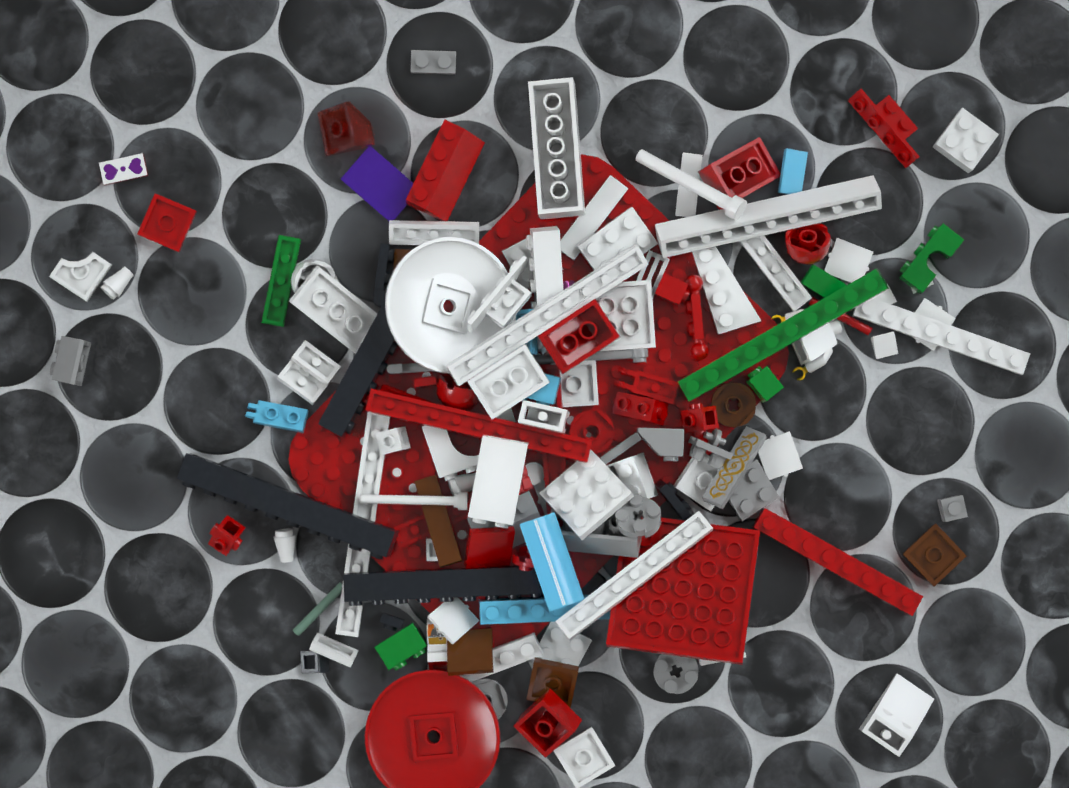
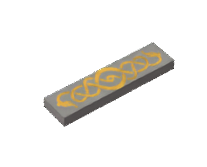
M747 426L745 427L730 453H733L732 459L726 458L722 468L719 469L702 496L704 502L721 509L725 507L767 439L766 434Z

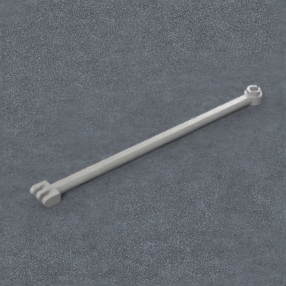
M648 348L599 351L585 361L633 359V363L647 362ZM550 354L545 356L534 355L538 364L555 363ZM418 363L391 364L387 366L389 374L432 371Z

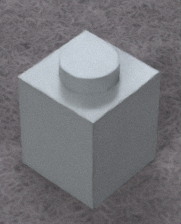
M963 495L937 500L942 522L968 517Z

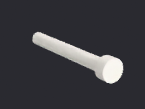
M643 149L638 152L636 156L637 162L725 209L726 216L736 221L744 213L747 201L737 195L731 198Z

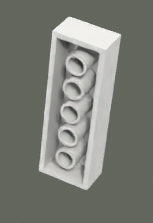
M571 77L529 81L538 215L540 219L584 216L585 203L574 79Z

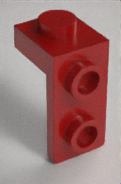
M617 392L612 412L617 415L663 426L664 420L668 415V404L655 399Z

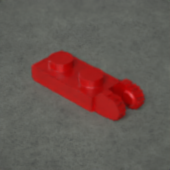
M619 367V373L633 376L635 379L633 385L615 380L614 386L674 405L680 386L678 382L637 370L636 372Z

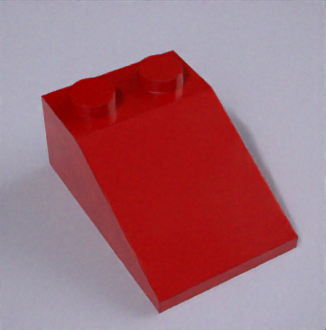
M760 137L698 171L705 184L731 198L735 195L743 198L780 177V172Z
M596 299L538 336L562 374L621 338Z

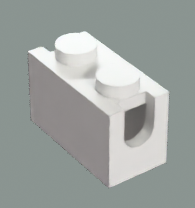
M523 400L518 423L565 434V424L567 418L569 419L570 413L566 409Z

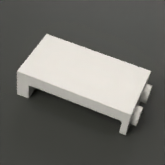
M489 435L482 436L468 517L473 518L472 522L486 524L487 520L495 522V526L508 528L509 525L514 524L528 449L527 442Z

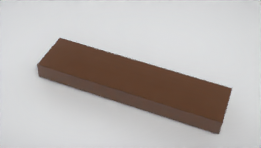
M436 475L414 481L418 496H442ZM421 505L440 568L462 562L446 506Z

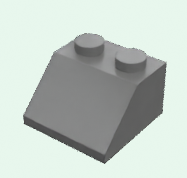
M61 336V340H57L55 345V353H58L56 362H52L50 368V375H53L52 380L82 386L91 342Z
M637 428L639 436L658 456H663V461H678V457H683L684 429Z

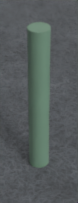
M341 582L293 629L296 635L300 636L341 594L343 585Z

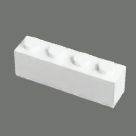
M557 226L530 228V235L526 236L527 248H531L532 257H528L529 271H533V279L529 280L530 292L534 293L535 301L531 302V309H535L563 291L560 230Z

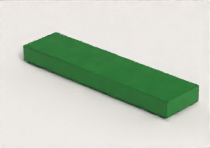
M278 236L261 323L280 327L285 326L292 290L291 277L296 268L301 239Z

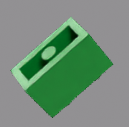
M768 366L755 368L748 374L750 379L746 381L762 403L768 401L784 388Z
M413 622L374 648L388 670L394 668L397 671L407 664L405 660L412 655L416 659L426 652L424 648L427 647V643Z

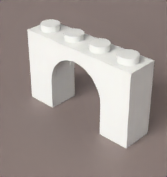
M511 408L495 417L516 422ZM426 425L422 426L439 478L444 477L445 481L458 476L457 472L466 470V473L476 471L479 455L467 456L458 452L452 445L447 430Z

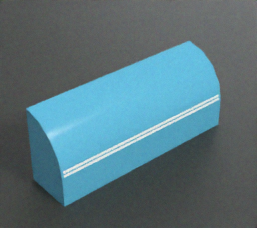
M555 512L521 523L520 527L549 612L583 600L584 596Z

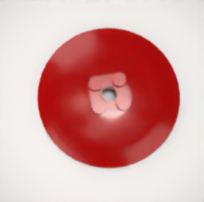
M444 670L416 671L391 683L374 702L365 728L366 753L373 771L387 788H479L491 774L500 750L499 722L488 698L468 679L460 675L448 676V671ZM431 730H435L440 734V740L436 743L428 739V733Z

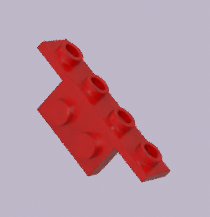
M860 89L848 100L905 168L920 157L905 140L918 128L890 95L875 105L867 94Z

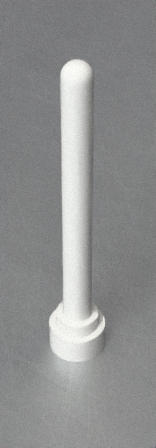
M458 492L454 496L363 494L359 497L360 503L454 505V508H458V510H468V492Z

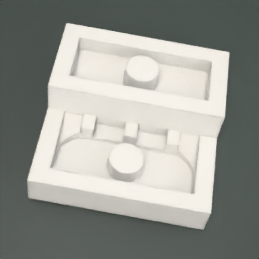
M305 340L278 375L277 379L311 405H314L341 366Z

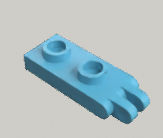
M260 400L257 404L248 403L247 408L255 410V413L246 412L245 417L253 419V423L304 433L308 409Z

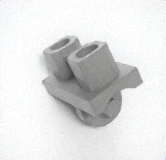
M714 429L712 433L707 431L704 433L703 437L708 439V443L692 436L688 441L692 444L689 453L690 457L703 461L708 450L712 454L707 464L719 469L722 468L726 458L732 459L733 453L717 447L718 444L724 446L726 443V439L721 438L722 431L719 429Z

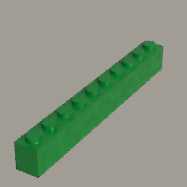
M874 269L678 381L688 401H692L886 291L889 287L880 271Z

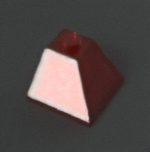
M350 101L317 112L326 156L360 150L375 145L371 122Z

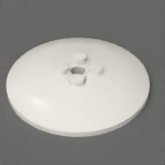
M438 238L412 249L394 269L387 286L385 298L387 322L399 347L419 365L435 372L450 374L446 367L447 364L503 329L485 317L473 333L468 331L467 319L472 311H477L481 307L483 298L488 293L492 294L496 289L495 286L502 276H507L508 272L504 265L485 247L462 238ZM446 300L451 301L453 304V311L451 313L446 312L443 308ZM516 315L514 316V318L510 321V323H509L508 325H510L511 323H513L514 321H516Z

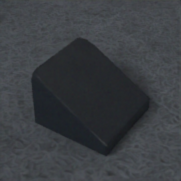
M311 650L300 651L302 674L329 672V658Z

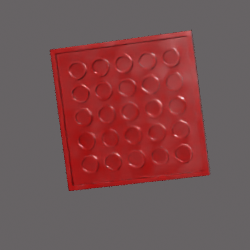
M661 518L660 528L655 534L646 538L645 535L642 536L639 556L685 521ZM710 524L713 527L712 532L611 609L606 646L743 665L760 531ZM619 556L616 574L637 558Z

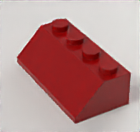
M444 119L406 198V204L441 221H448L485 142L466 129Z

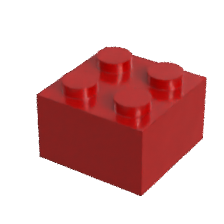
M550 688L520 715L513 726L546 758L576 731L582 719Z

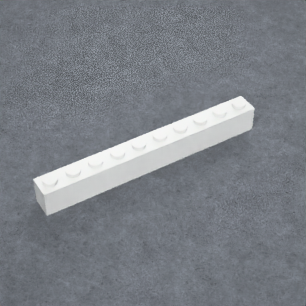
M874 175L748 203L744 213L736 221L725 215V209L655 224L657 242L663 258L866 213L882 209L881 191Z

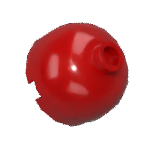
M822 223L787 230L785 235L787 252L798 263L815 264L820 262L827 255L831 244L828 228Z
M444 373V376L439 375L437 394L439 400L445 406L468 410L479 401L467 381L458 386L451 374Z

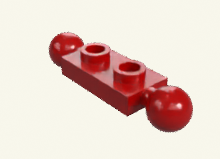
M690 275L685 280V283L689 284L687 290L690 291V300H686L687 314L691 313L692 322L688 323L689 336H693L695 342L691 348V354L695 359L703 360L709 354V348L703 341V321L699 294L703 281L698 275Z

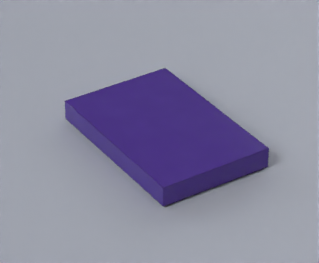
M371 146L363 152L341 178V181L388 221L395 220L407 207L406 198L413 185L412 181Z

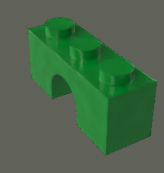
M944 223L939 227L935 225L927 235L930 237L927 243L924 245L921 242L913 252L916 257L912 262L907 260L899 270L902 272L899 278L919 294H922L936 277V274L928 268V256L932 253H939L949 259L964 241L962 237Z

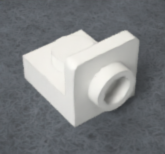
M398 427L376 434L382 455L411 448L406 427Z

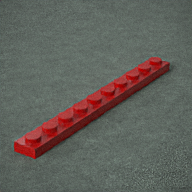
M375 389L370 390L365 410L366 412L481 439L483 435L527 442L528 450L584 463L588 462L592 440L504 419H491L487 415Z

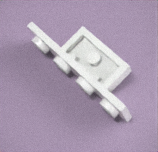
M523 255L519 261L515 260L509 269L510 272L506 277L502 276L495 286L496 289L492 294L488 293L483 298L481 307L477 311H472L467 319L469 332L473 333L485 317L504 329L529 300L532 292L516 282L528 267L526 256Z

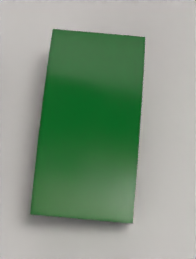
M814 264L811 265L801 284L824 298L846 286L845 283Z

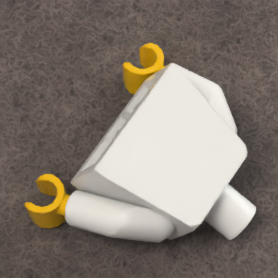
M804 309L786 313L784 317L774 315L771 320L780 318L782 323ZM837 320L822 326L792 344L800 364H805L804 367L797 366L793 369L792 373L798 369L803 371V376L796 380H803L807 372L812 373L827 363L833 353L832 347L837 345L835 335L842 332L841 324Z

